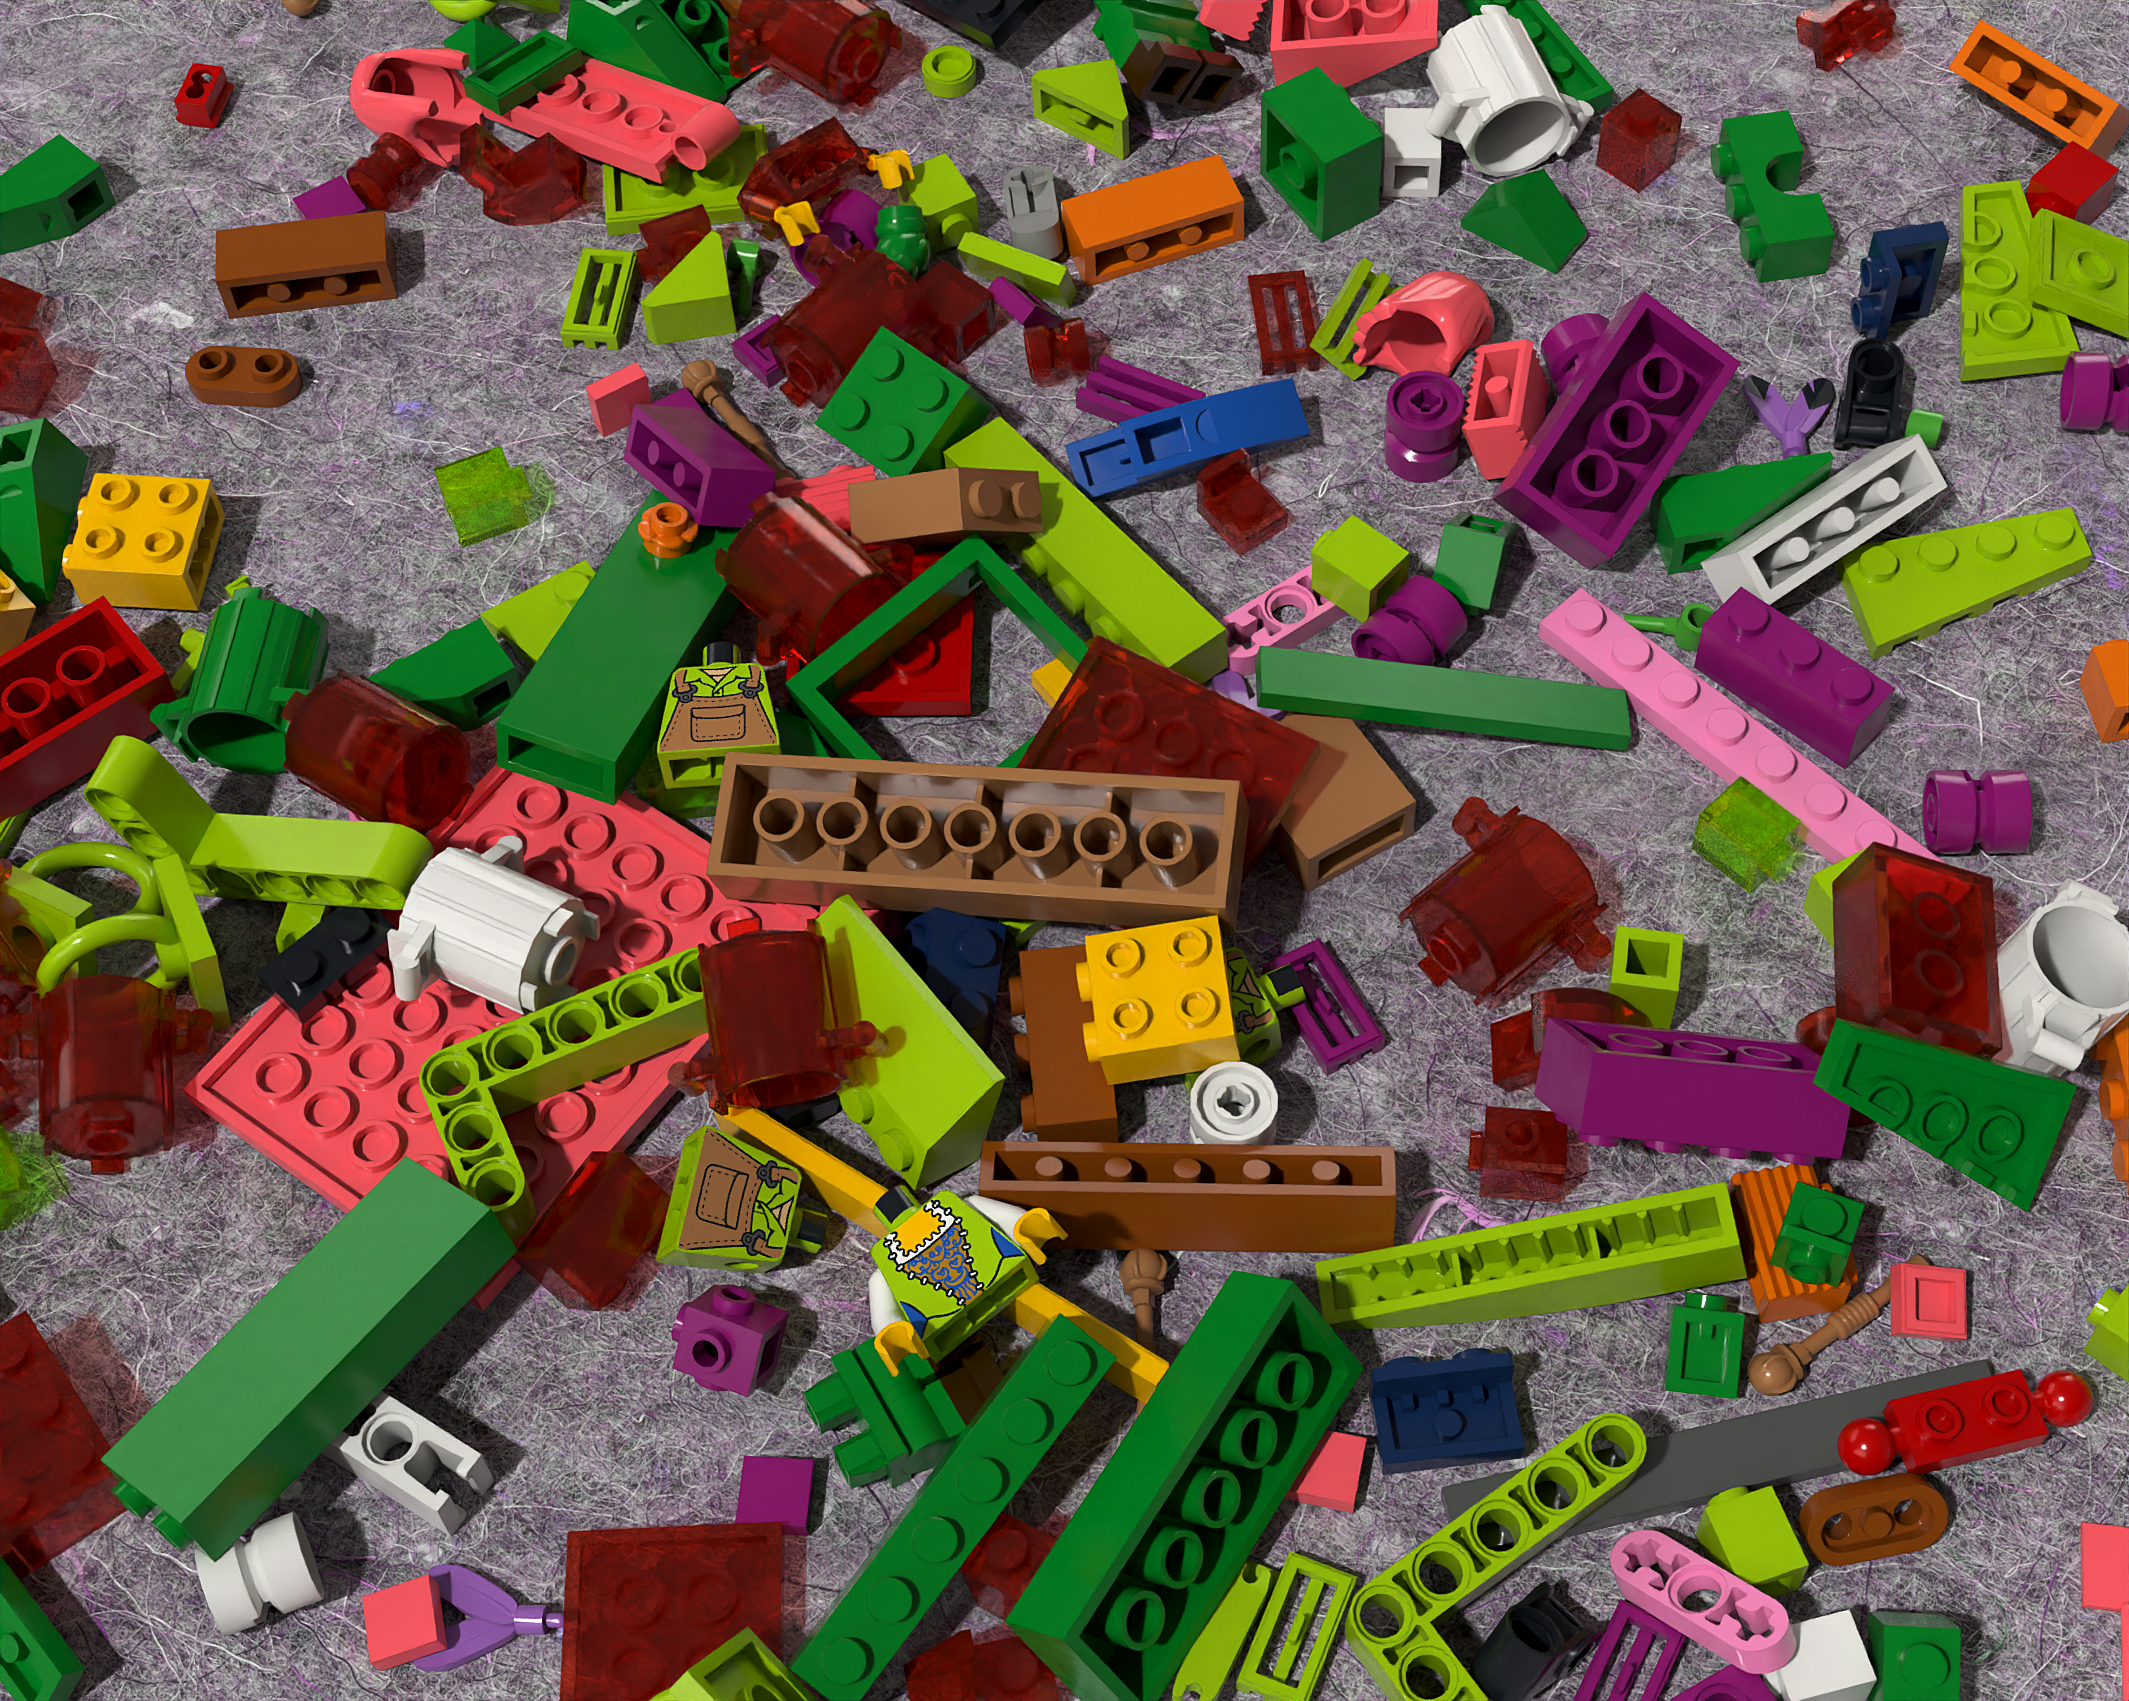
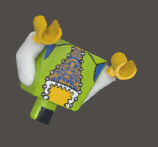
M904 1185L890 1189L878 1199L874 1205L873 1214L889 1233L875 1243L870 1250L878 1268L870 1277L868 1288L871 1325L876 1335L874 1341L875 1349L893 1377L900 1375L901 1373L897 1368L898 1363L905 1356L913 1353H918L922 1361L930 1356L937 1364L1040 1279L1029 1257L1022 1249L1038 1265H1042L1047 1260L1045 1254L1040 1250L1043 1244L1053 1237H1060L1062 1240H1065L1068 1236L1046 1209L1034 1208L1027 1211L1018 1206L978 1195L961 1200L948 1189L940 1191L924 1205H921Z

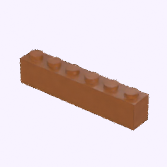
M982 1141L978 1196L1018 1206L1027 1211L1034 1208L1046 1209L1068 1236L1065 1240H1062L1060 1237H1053L1047 1240L1041 1248L1113 1250L1148 1248L1152 1250L1364 1253L1394 1247L1396 1213L1394 1146Z

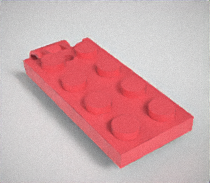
M583 54V66L503 116L482 106L483 115L487 119L660 184L668 179L667 169L675 162L683 163L692 170H702L740 136V125L737 118L723 104Z

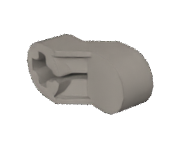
M1032 165L1008 172L1003 178V189L1012 247L1048 260L1057 257L1063 252L1064 244L1051 169L1045 166Z

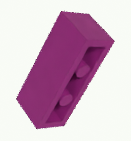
M634 404L623 457L626 463L670 501L685 508L690 518L698 525L764 528L768 507L773 503L776 493V471L698 408Z
M1740 587L1702 626L1694 668L1843 769H1846L1882 732L1895 688L1743 587Z

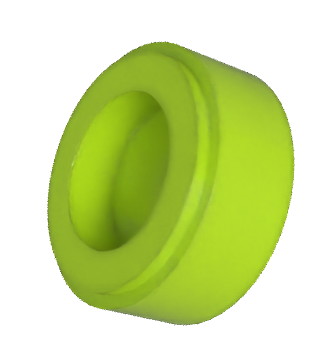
M954 45L941 46L927 53L922 61L923 84L928 92L937 97H960L968 93L975 86L977 80L975 59L965 48Z

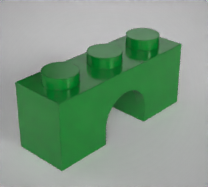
M1789 110L1723 119L1719 142L1711 146L1710 157L1713 174L1716 178L1722 177L1726 187L1725 206L1728 217L1730 219H1737L1740 227L1739 244L1744 261L1752 262L1759 283L1826 274L1835 236L1819 192L1803 195L1783 193L1796 190L1804 152Z

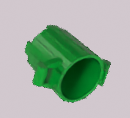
M246 587L234 590L232 600L224 605H219L213 619H210L189 696L155 706L150 713L149 718L151 722L191 763H197L198 758L202 757L210 764H215L240 774L267 776L293 769L298 762L299 756L306 752L309 738L326 732H336L343 727L346 720L343 712L322 688H319L330 644L326 635L329 623L316 607H310L309 614L306 615L300 609L297 610L288 605L275 602V600L261 599L263 593L261 587Z

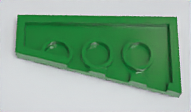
M1840 1018L1836 1019L1812 1082L1825 1092L1893 1131L1935 1158L1940 1159L2027 1213L2077 1088L2075 1084L2060 1076Z

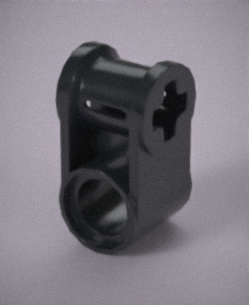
M1879 337L1867 338L1859 341L1853 347L1836 413L1833 433L1834 447H1843L1846 442L1881 446L1897 441L1902 415L1900 395L1904 358L1899 347L1890 340Z
M1547 1581L1540 1583L1523 1600L1509 1607L1470 1663V1673L1473 1680L1481 1691L1494 1701H1528L1554 1681L1565 1679L1589 1655L1602 1636V1632L1594 1624L1585 1627L1554 1598L1556 1589Z

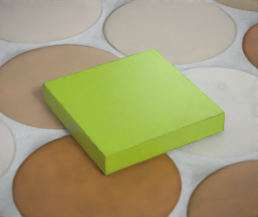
M2041 208L2031 220L2028 300L2129 339V241L2048 209Z

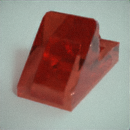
M971 1629L961 1630L903 1665L909 1701H1060L1054 1673L1019 1636L973 1645Z

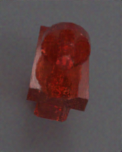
M1831 0V5L1823 11L1809 7L1797 16L1798 43L1812 48L1816 68L1828 72L1862 47L1870 52H1879L1890 45L1894 35L1892 26L1895 25L1896 13L1889 7L1888 0Z

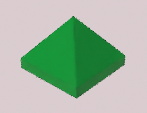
M482 15L474 17L443 41L445 48L469 54L470 61L468 67L474 72L519 45L514 37L490 17Z

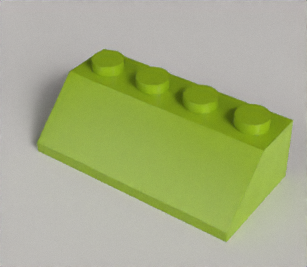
M846 894L837 898L773 963L763 1006L771 1024L779 1031L785 1030L802 1050V1056L808 1069L817 1077L823 1076L840 1096L839 1100L847 1117L852 1122L860 1124L879 1147L885 1163L892 1170L898 1171L912 1189L917 1191L978 1161L982 1150V1141H985L1006 1077L851 896Z

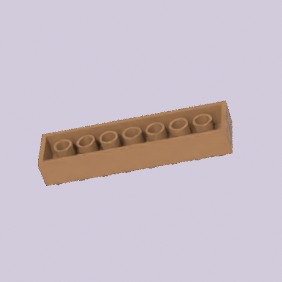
M726 751L706 875L726 899L830 906L837 898L849 894L860 908L927 912L938 907L972 916L1136 927L1218 915L1221 932L1236 933L1250 808L1240 781Z

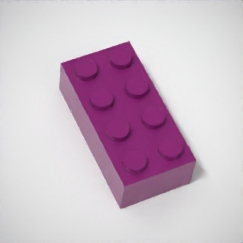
M1643 291L1619 308L1492 497V500L1586 569L1611 559L1741 362Z
M1548 1017L1534 1093L1537 1099L1555 1113L1557 1121L1568 1124L1578 1132L1577 1138L1589 1144L1616 1147L1619 1145L1620 1138L1643 1140V1145L1648 1148L1668 1153H1682L1685 1150L1686 1144L1708 1146V1151L1713 1154L1732 1159H1748L1750 1150L1772 1152V1157L1777 1160L1796 1165H1812L1815 1156L1841 1159L1851 1110L1849 1105L1812 1083L1822 1056L1802 1043Z

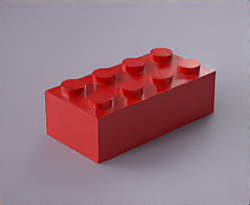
M104 595L0 656V823L9 817L13 818L97 768L111 741L116 736L124 735L143 740L158 731L159 729L149 718L152 709L158 704L178 700L166 671Z

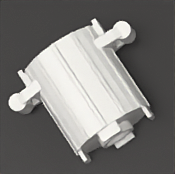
M1482 5L1480 10L1483 15L1472 16V18L1461 22L1454 28H1450L1444 36L1441 31H1438V46L1426 51L1429 58L1426 73L1439 100L1426 121L1425 127L1435 136H1443L1448 140L1462 144L1477 172L1481 171L1493 177L1521 174L1546 161L1554 152L1558 156H1564L1569 146L1575 144L1593 116L1594 109L1585 101L1576 100L1573 97L1559 93L1519 18L1516 19L1509 15L1503 6Z
M510 835L500 838L497 845L490 848L484 854L466 847L461 850L447 847L446 850L431 859L410 889L411 891L405 902L402 915H400L399 929L397 931L390 929L387 933L389 956L393 965L395 993L399 999L403 1001L416 1000L421 996L422 991L440 978L525 1016L578 994V989L567 985V983L574 974L585 945V937L595 941L600 938L599 915L586 910L582 899L525 876L522 841L520 838Z
M2067 878L2050 904L2037 908L1967 980L1968 983L1955 998L1951 1008L1950 1023L1955 1026L1958 1024V1031L1962 1034L1973 1054L2061 1076L2067 1070H2076L2084 1054L2129 1013V932L2124 924H2121L2114 918L2119 911V906L2113 904L2111 896L2071 878Z

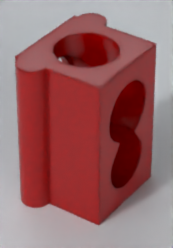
M192 63L174 100L178 111L176 120L179 123L211 129L217 126L235 88L234 84L228 81L222 66ZM207 73L211 75V81H206L202 74Z

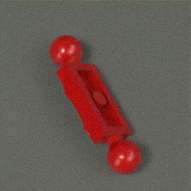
M2021 1369L1889 1400L1882 1411L1888 1426L1873 1418L1852 1420L1843 1427L1838 1436L1837 1452L1846 1468L1858 1475L1873 1476L1885 1471L1897 1454L1901 1455L1908 1473L1920 1475L2039 1446L2050 1434L2044 1420L2053 1426L2061 1428L2073 1427L2082 1423L2092 1410L2093 1395L2088 1383L2081 1376L2071 1371L2058 1370L2046 1374L2038 1382L2035 1391L2032 1392Z

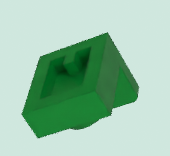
M1797 1181L1769 1264L1784 1269L1790 1277L1807 1284L1825 1283L1838 1288L1865 1204Z
M1686 1292L1685 1305L1668 1303L1666 1317L1670 1320L1663 1389L1665 1391L1737 1399L1745 1314L1728 1311V1297Z

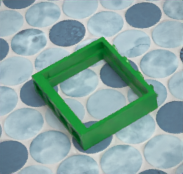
M977 533L969 535L785 682L789 708L797 716L808 719L819 740L836 758L883 760L831 704L981 583H984L1089 690L996 767L1062 771L1073 760L1077 752L1075 749L1086 740V737L1090 734H1093L1096 738L1104 736L1109 732V724L1123 714L1125 684Z

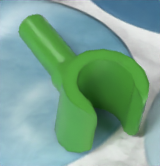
M735 237L729 245L726 263L729 270L740 272L737 313L747 316L751 313L753 285L756 276L762 275L765 269V262L760 254L761 249L758 242Z
M1924 409L1912 410L1903 438L1920 434L1926 447L1935 449L1944 414Z
M1695 602L1688 604L1683 609L1679 618L1625 613L1624 620L1637 630L1673 635L1675 643L1680 648L1686 651H1696L1699 645L1702 626L1714 614V611L1708 605Z

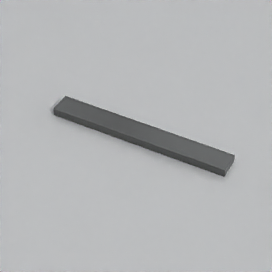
M1986 1359L1648 1438L1646 1439L1647 1451L1644 1460L1632 1481L1622 1491L1555 1540L1705 1505L1716 1495L1735 1487H1747L1750 1493L1771 1485L1773 1488L1848 1471L1849 1469L1842 1463L1837 1452V1439L1846 1424L1858 1418H1873L1888 1426L1882 1411L1889 1400L1992 1376ZM1619 1446L1593 1451L1596 1459L1603 1465L1621 1467L1626 1464V1456ZM1895 1455L1894 1459L1901 1458V1455ZM1524 1468L1442 1487L1440 1497L1448 1523L1459 1517ZM1542 1481L1535 1485V1493L1539 1501L1546 1507L1564 1509L1570 1506V1497L1566 1489L1560 1484L1553 1481ZM1488 1522L1478 1526V1537L1481 1543L1488 1549L1502 1552L1514 1547L1513 1537L1510 1531L1503 1525L1496 1522Z

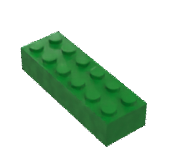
M1236 1270L1232 1271L1004 1621L1080 1701H1159L1364 1370V1367L1294 1281Z

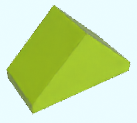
M1114 59L1038 70L1031 77L1033 114L1035 118L1123 161L1130 154L1129 116Z
M711 230L640 302L649 341L656 345L737 333L720 234Z

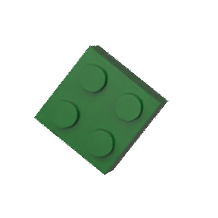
M1317 66L1262 93L1260 174L1317 238L1324 242L1378 215L1379 189L1382 186L1380 171L1384 137L1376 121L1370 117L1366 118L1351 102L1345 88L1339 83L1334 84L1321 68Z
M881 326L814 424L889 477L946 469L943 451L978 430L994 408V405L959 377Z

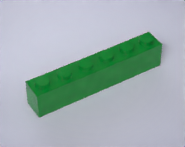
M1059 1313L1049 1318L785 1664L787 1669L827 1701H860L1117 1357L1063 1314Z

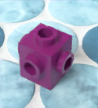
M714 1284L694 1301L684 1303L676 1316L671 1337L678 1345L672 1369L693 1376L695 1382L704 1388L714 1391L730 1390L749 1397L775 1373L789 1312L756 1300L754 1293L746 1288L729 1284Z

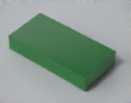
M544 29L470 74L462 81L467 97L503 116L583 66L584 63L580 48Z

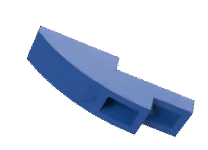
M1290 378L1215 394L1119 422L1120 427L1064 446L1078 490L1091 502L1196 468L1198 472L1309 437L1311 434L1294 380Z

